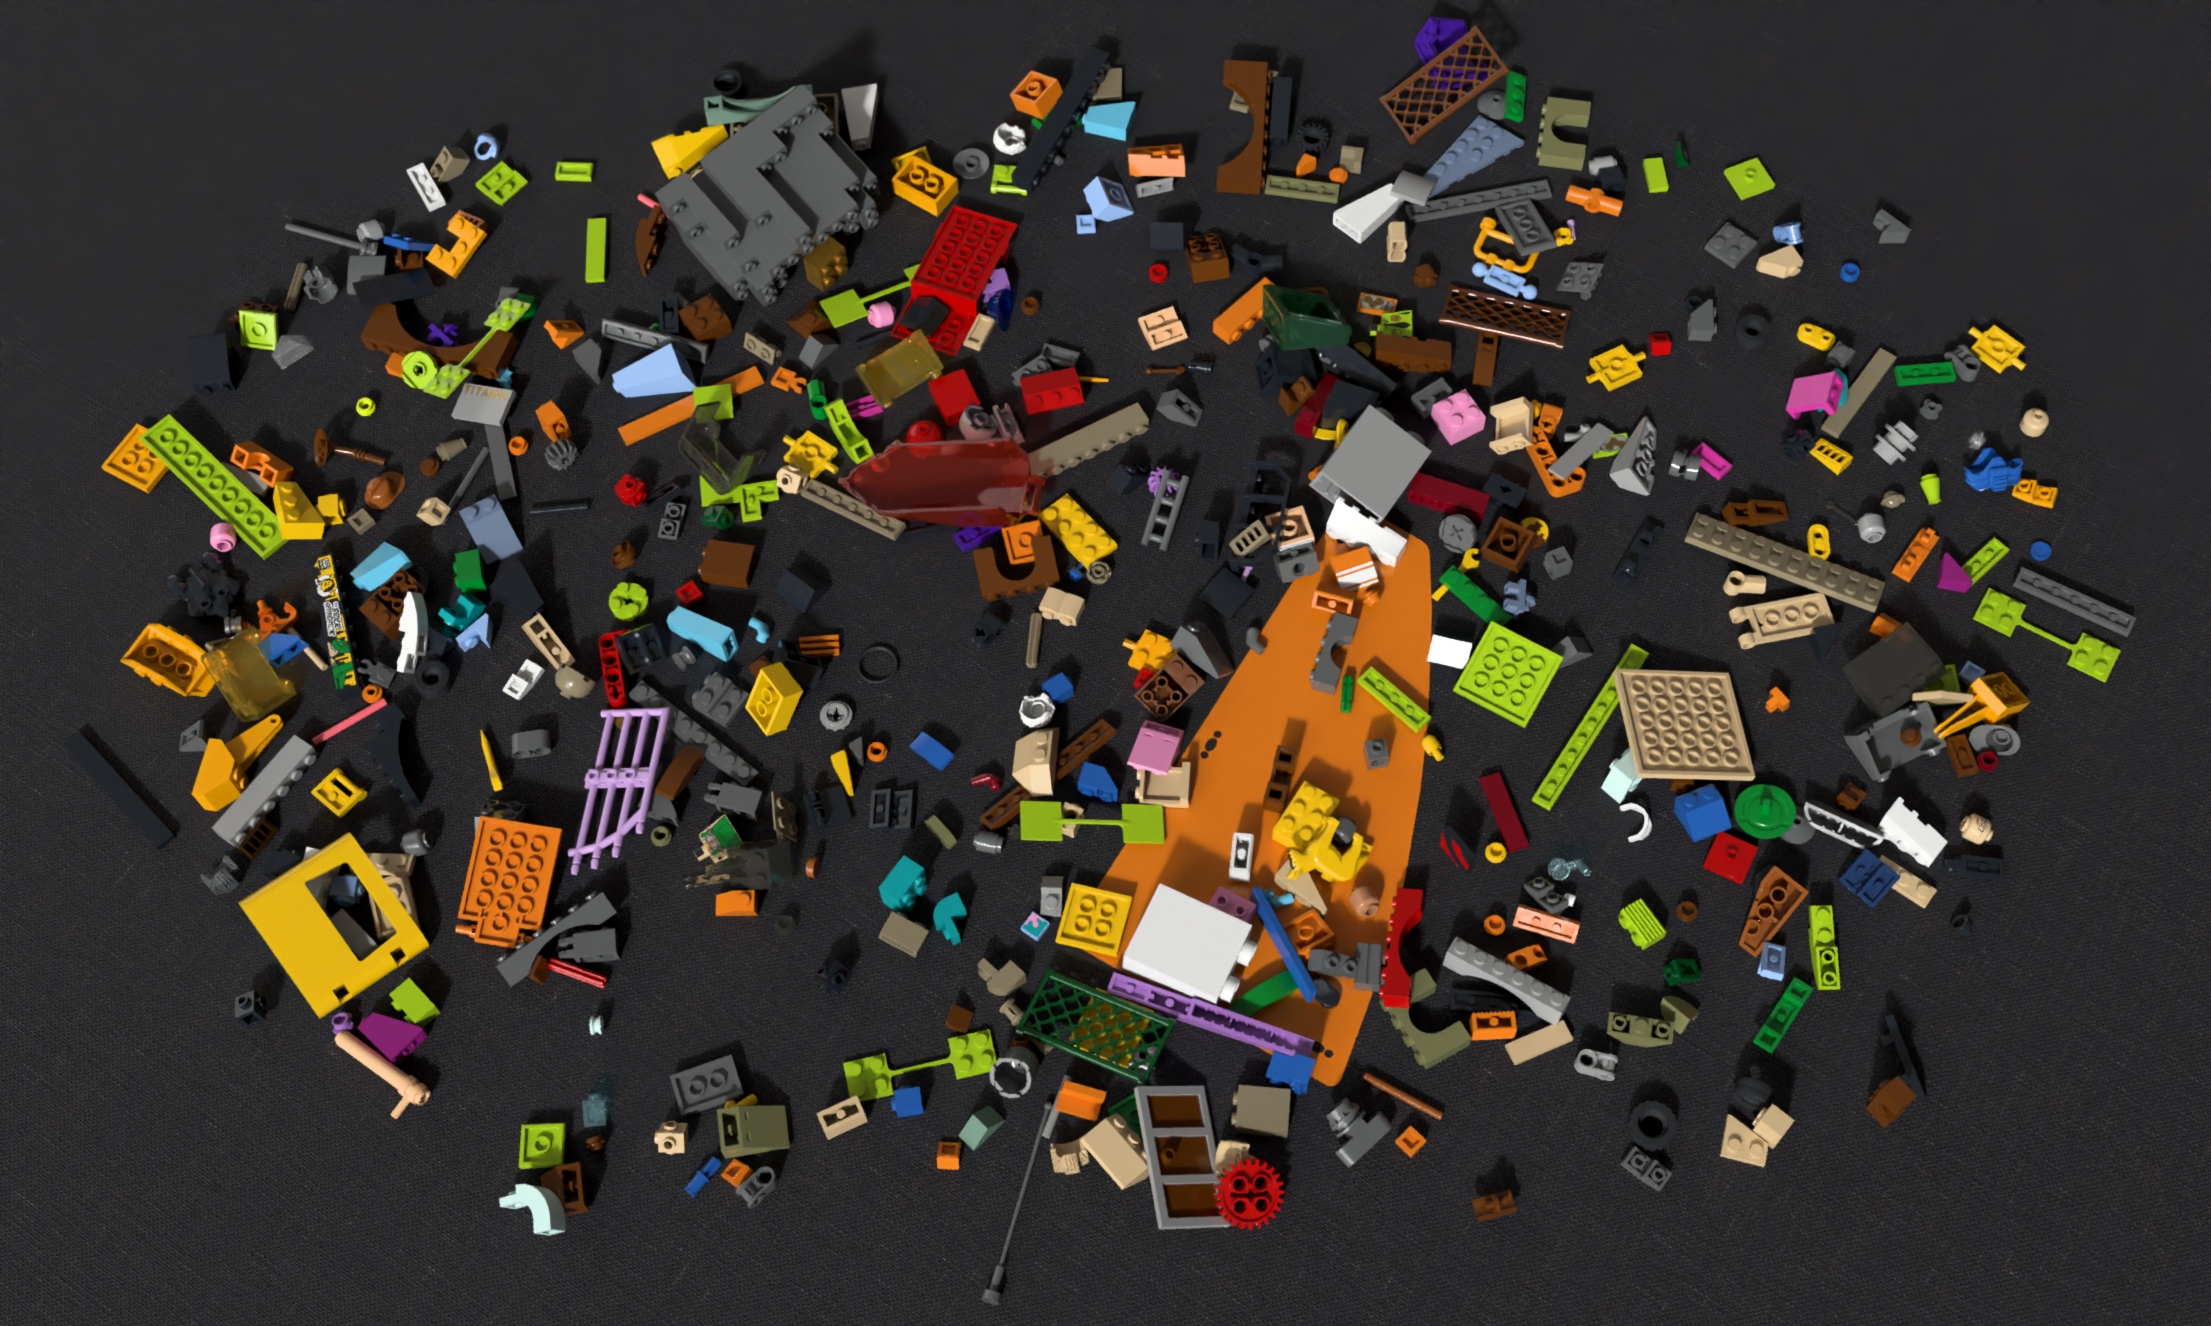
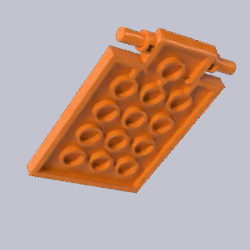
M480 816L458 914L459 919L478 921V924L471 926L457 924L456 933L468 934L469 937H473L474 941L478 943L514 949L520 942L524 940L529 942L534 937L526 936V933H521L520 931L521 929L538 931L543 927L563 830Z

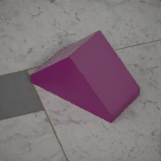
M1947 552L1939 563L1937 588L1966 593L1971 587L1973 580Z

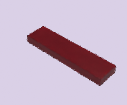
M1500 773L1480 778L1479 782L1508 853L1528 848V841Z

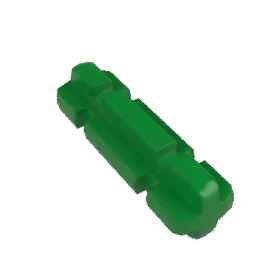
M1351 675L1343 676L1341 713L1348 714L1351 712L1354 677Z

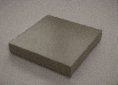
M1111 68L1109 72H1106L1102 84L1098 85L1094 97H1091L1090 100H1122V68Z

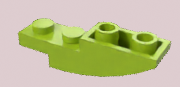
M1832 905L1809 906V943L1818 990H1840L1838 949L1835 947Z

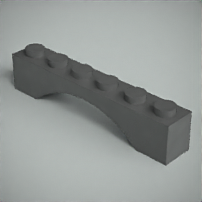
M592 892L585 897L587 901L582 905L575 904L568 909L569 914L563 918L560 915L550 922L552 926L546 930L544 928L539 929L533 934L534 938L529 942H526V940L520 942L515 946L516 951L510 955L507 952L497 959L499 963L495 966L510 987L529 975L537 953L555 935L575 926L587 924L600 925L617 913L603 892Z

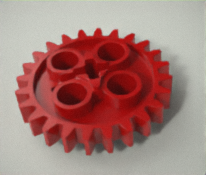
M1245 1157L1244 1163L1237 1158L1236 1166L1229 1162L1230 1170L1222 1168L1225 1175L1223 1177L1217 1176L1221 1182L1220 1184H1214V1187L1219 1190V1192L1213 1193V1196L1219 1199L1214 1202V1205L1221 1207L1217 1212L1220 1215L1225 1214L1223 1219L1226 1222L1231 1219L1230 1224L1233 1227L1238 1223L1241 1230L1244 1229L1245 1224L1249 1230H1252L1253 1224L1260 1229L1261 1221L1268 1225L1269 1216L1274 1219L1276 1218L1273 1211H1281L1277 1203L1284 1202L1279 1195L1284 1194L1285 1191L1278 1188L1284 1183L1281 1180H1276L1280 1174L1278 1172L1272 1173L1274 1167L1272 1165L1267 1167L1265 1160L1259 1164L1257 1157H1254L1252 1163L1249 1157ZM1263 1177L1262 1185L1255 1186L1256 1179ZM1242 1178L1241 1186L1234 1188V1181ZM1249 1189L1254 1192V1193H1250V1194H1249V1197H1246V1196L1244 1195V1194L1249 1193ZM1266 1190L1268 1191L1267 1194H1260V1193H1259V1192H1264V1191H1266ZM1230 1193H1240L1237 1195L1230 1196ZM1259 1199H1264L1263 1206L1256 1208V1202ZM1242 1200V1207L1234 1210V1204Z

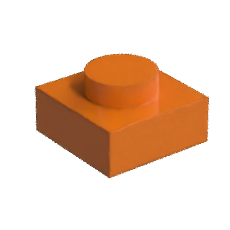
M1409 1126L1396 1139L1395 1143L1412 1157L1427 1140L1412 1126Z

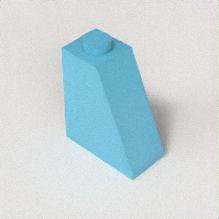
M1136 102L1089 107L1087 114L1084 113L1082 119L1085 132L1126 141L1136 115Z
M384 542L350 574L354 578L353 583L359 589L364 588L372 591L385 583L401 567L407 570L413 564L402 550Z

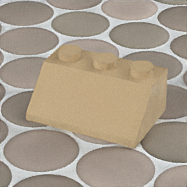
M1118 1113L1105 1118L1080 1139V1142L1122 1190L1145 1180L1149 1176L1144 1143Z

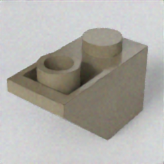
M444 146L429 174L436 185H441L461 175L470 159L462 148Z

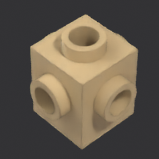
M789 464L779 469L776 476L778 479L776 486L781 487L784 492L798 494L805 487L809 473L801 470L798 465Z
M662 1122L659 1131L656 1130L655 1144H658V1152H665L667 1154L685 1153L689 1143L688 1123Z

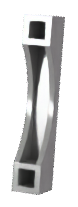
M1456 937L1446 952L1443 966L1460 975L1479 977L1504 987L1523 1000L1538 1017L1557 1026L1565 1013L1571 997L1466 941Z

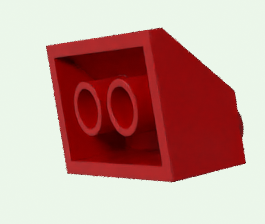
M1075 367L1019 379L1027 416L1082 405L1084 403Z

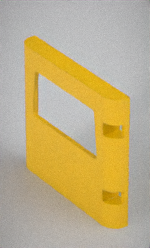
M350 832L238 902L319 1019L429 947L422 932ZM343 863L350 865L396 930L394 936L363 961H359L305 886L306 882ZM402 950L405 956L395 962L392 955ZM345 987L348 994L338 1000L334 993Z

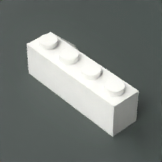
M1339 496L1327 522L1326 533L1333 539L1345 542L1351 548L1359 549L1367 546L1370 556L1379 559L1385 565L1395 567L1406 550L1407 540L1386 526L1380 527L1377 520L1373 517L1366 518L1361 515L1359 508L1354 505L1352 508L1344 503L1345 499Z

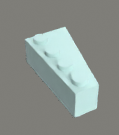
M1630 747L1624 751L1620 760L1616 758L1609 766L1611 771L1601 787L1619 804L1625 799L1627 792H1632L1642 780V778H1637Z

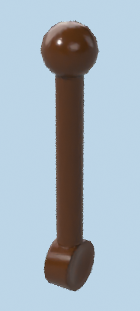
M1182 366L1178 367V369H1152L1148 367L1146 368V374L1178 373L1183 375L1185 368Z

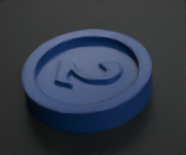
M2035 542L2030 549V553L2036 560L2043 561L2051 555V548L2045 542Z

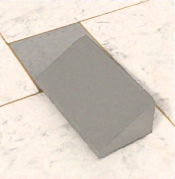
M1173 177L1137 184L1135 189L1138 198L1172 191Z

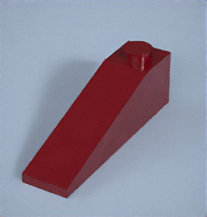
M1329 373L1324 375L1315 389L1316 392L1309 397L1298 415L1295 423V433L1313 439L1322 422L1323 408L1335 380L1344 381V379Z

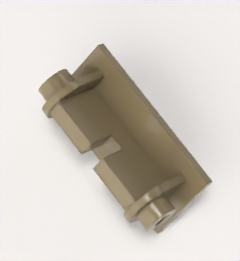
M746 332L744 348L773 365L774 358L780 357L782 354L780 348L772 343L767 344V340L757 333L750 334Z

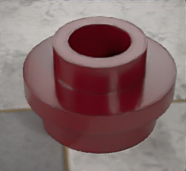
M1990 751L1980 753L1976 760L1978 767L1984 771H1993L1998 765L1997 756Z

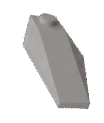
M1647 417L1642 418L1614 460L1609 473L1611 479L1616 482L1619 488L1645 496L1650 495L1654 483L1651 467L1655 466V460L1652 459V450L1656 449V429Z

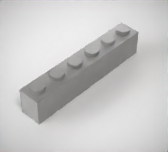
M294 735L216 822L212 829L218 836L235 846L262 816H265L274 809L278 800L287 794L293 783L298 781L307 767L315 762L318 756L315 749Z

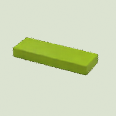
M1994 537L1961 568L1973 580L1972 585H1974L2010 549Z

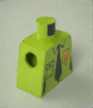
M1412 310L1382 314L1381 324H1370V336H1376V331H1381L1383 335L1391 336L1394 333L1399 334L1400 338L1409 339L1410 336H1413Z

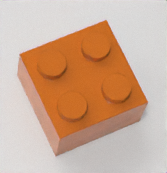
M1031 70L1013 90L1010 97L1018 111L1043 119L1054 107L1063 91L1057 79Z

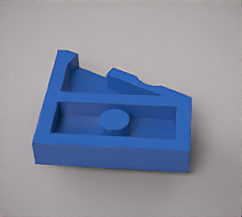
M392 233V236H384L383 243L418 251H431L436 245L418 241L412 237L403 238L402 234Z

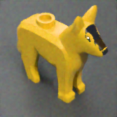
M1324 817L1320 832L1308 843L1303 853L1294 849L1287 851L1291 871L1286 879L1293 878V880H1296L1302 874L1316 869L1322 873L1321 877L1329 882L1333 880L1339 882L1351 880L1360 867L1368 860V854L1373 847L1364 843V838L1361 835L1354 833L1351 847L1341 855L1331 843L1340 822L1333 817Z

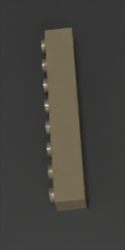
M1137 402L1002 466L1003 476L1013 493L1024 491L1035 483H1041L1052 475H1058L1069 467H1075L1083 460L1091 459L1102 451H1108L1119 443H1125L1136 435H1142L1149 429V419Z

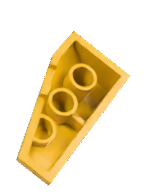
M720 124L702 128L700 132L691 133L686 131L681 136L667 135L651 142L668 179L682 174L684 171L686 172L729 136L724 125Z

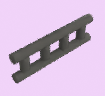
M1167 470L1163 471L1141 544L1148 546L1150 540L1161 543L1159 549L1167 551L1189 482V477L1182 476L1181 481L1171 479V472ZM1167 485L1178 488L1175 499L1164 496ZM1161 504L1172 506L1169 518L1158 515ZM1155 522L1167 525L1163 536L1152 533Z

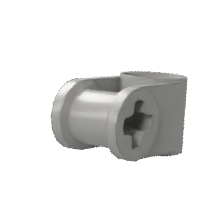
M1584 1049L1576 1057L1574 1067L1581 1074L1613 1081L1615 1079L1613 1074L1615 1063H1618V1057L1608 1053ZM1581 1058L1588 1059L1590 1065L1583 1064Z

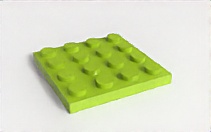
M1491 621L1455 685L1453 692L1526 728L1564 657Z

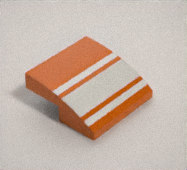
M1367 546L1330 558L1329 561L1336 576L1335 581L1338 587L1360 593L1379 586L1376 570Z

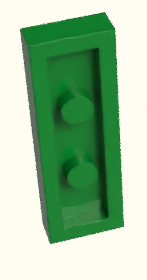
M1513 71L1507 74L1504 117L1520 123L1524 116L1526 76Z
M1952 362L1895 366L1894 368L1897 386L1954 382L1956 379Z

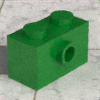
M479 549L455 554L456 562H453L454 571L457 574L455 583L457 588H461L463 595L487 590L484 563Z

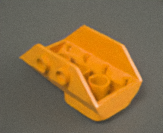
M148 624L120 660V662L133 668L138 675L142 677L146 675L156 685L161 686L163 684L185 697L190 695L206 697L219 680L213 666L214 658L196 645L191 637L185 634L184 636L179 635L178 631L171 626L166 628L161 624Z

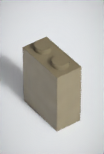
M1239 1085L1238 1092H1234L1233 1105H1237V1113L1232 1112L1231 1126H1235V1133L1287 1137L1291 1089Z

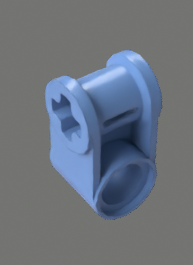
M1789 222L1774 227L1773 235L1778 243H1785L1787 245L1803 242L1804 238L1801 237L1799 228L1801 223Z

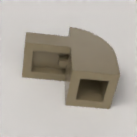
M984 958L978 963V973L987 982L988 991L998 996L1010 995L1027 981L1026 974L1011 960L1000 971H997Z

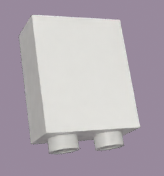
M1160 883L1123 956L1122 969L1175 994L1190 999L1195 998L1218 1006L1220 1000L1228 1003L1232 1002L1241 981L1233 977L1232 974L1238 963L1249 966L1258 943L1249 940L1252 929L1251 924Z

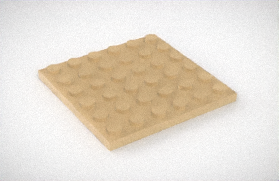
M1638 669L1614 670L1613 676L1637 778L1752 781L1755 778L1729 673Z

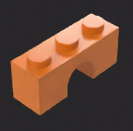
M252 441L235 444L230 460L244 470L256 469L261 471L259 479L272 488H275L276 482H290L294 469Z

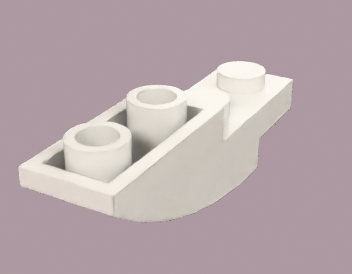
M407 592V596L404 599L403 614L399 621V630L404 631L405 636L402 639V649L397 661V671L414 673L418 655H426L428 618L422 594Z

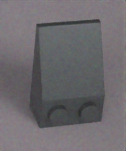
M1195 621L1180 626L1169 645L1216 679L1233 674L1235 670L1213 632L1208 629L1205 623Z

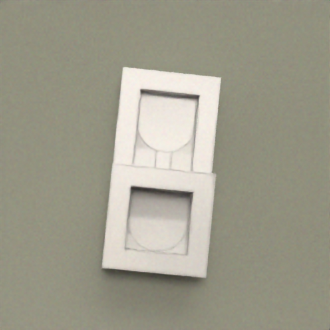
M526 659L516 675L512 674L502 691L520 701L536 684L545 670Z

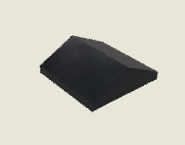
M918 296L900 319L899 324L932 338L950 314V310L934 297Z

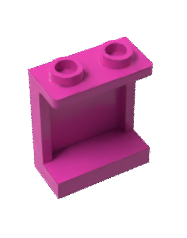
M1835 371L1794 379L1786 411L1794 420L1799 419L1801 412L1821 408L1829 415L1836 414L1844 386L1843 380Z

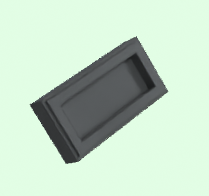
M1048 343L1044 344L1040 353L1048 364L1064 369L1076 368L1080 359L1079 352Z

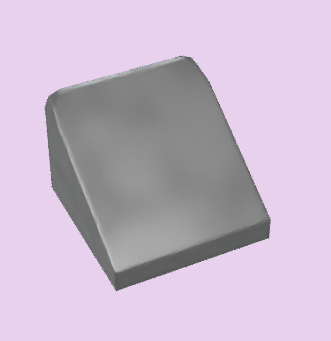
M859 737L849 743V748L857 763L863 767L864 743L862 737Z

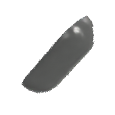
M1807 800L1805 803V815L1811 826L1861 849L1879 845L1885 838V835L1874 826L1829 805L1815 800Z

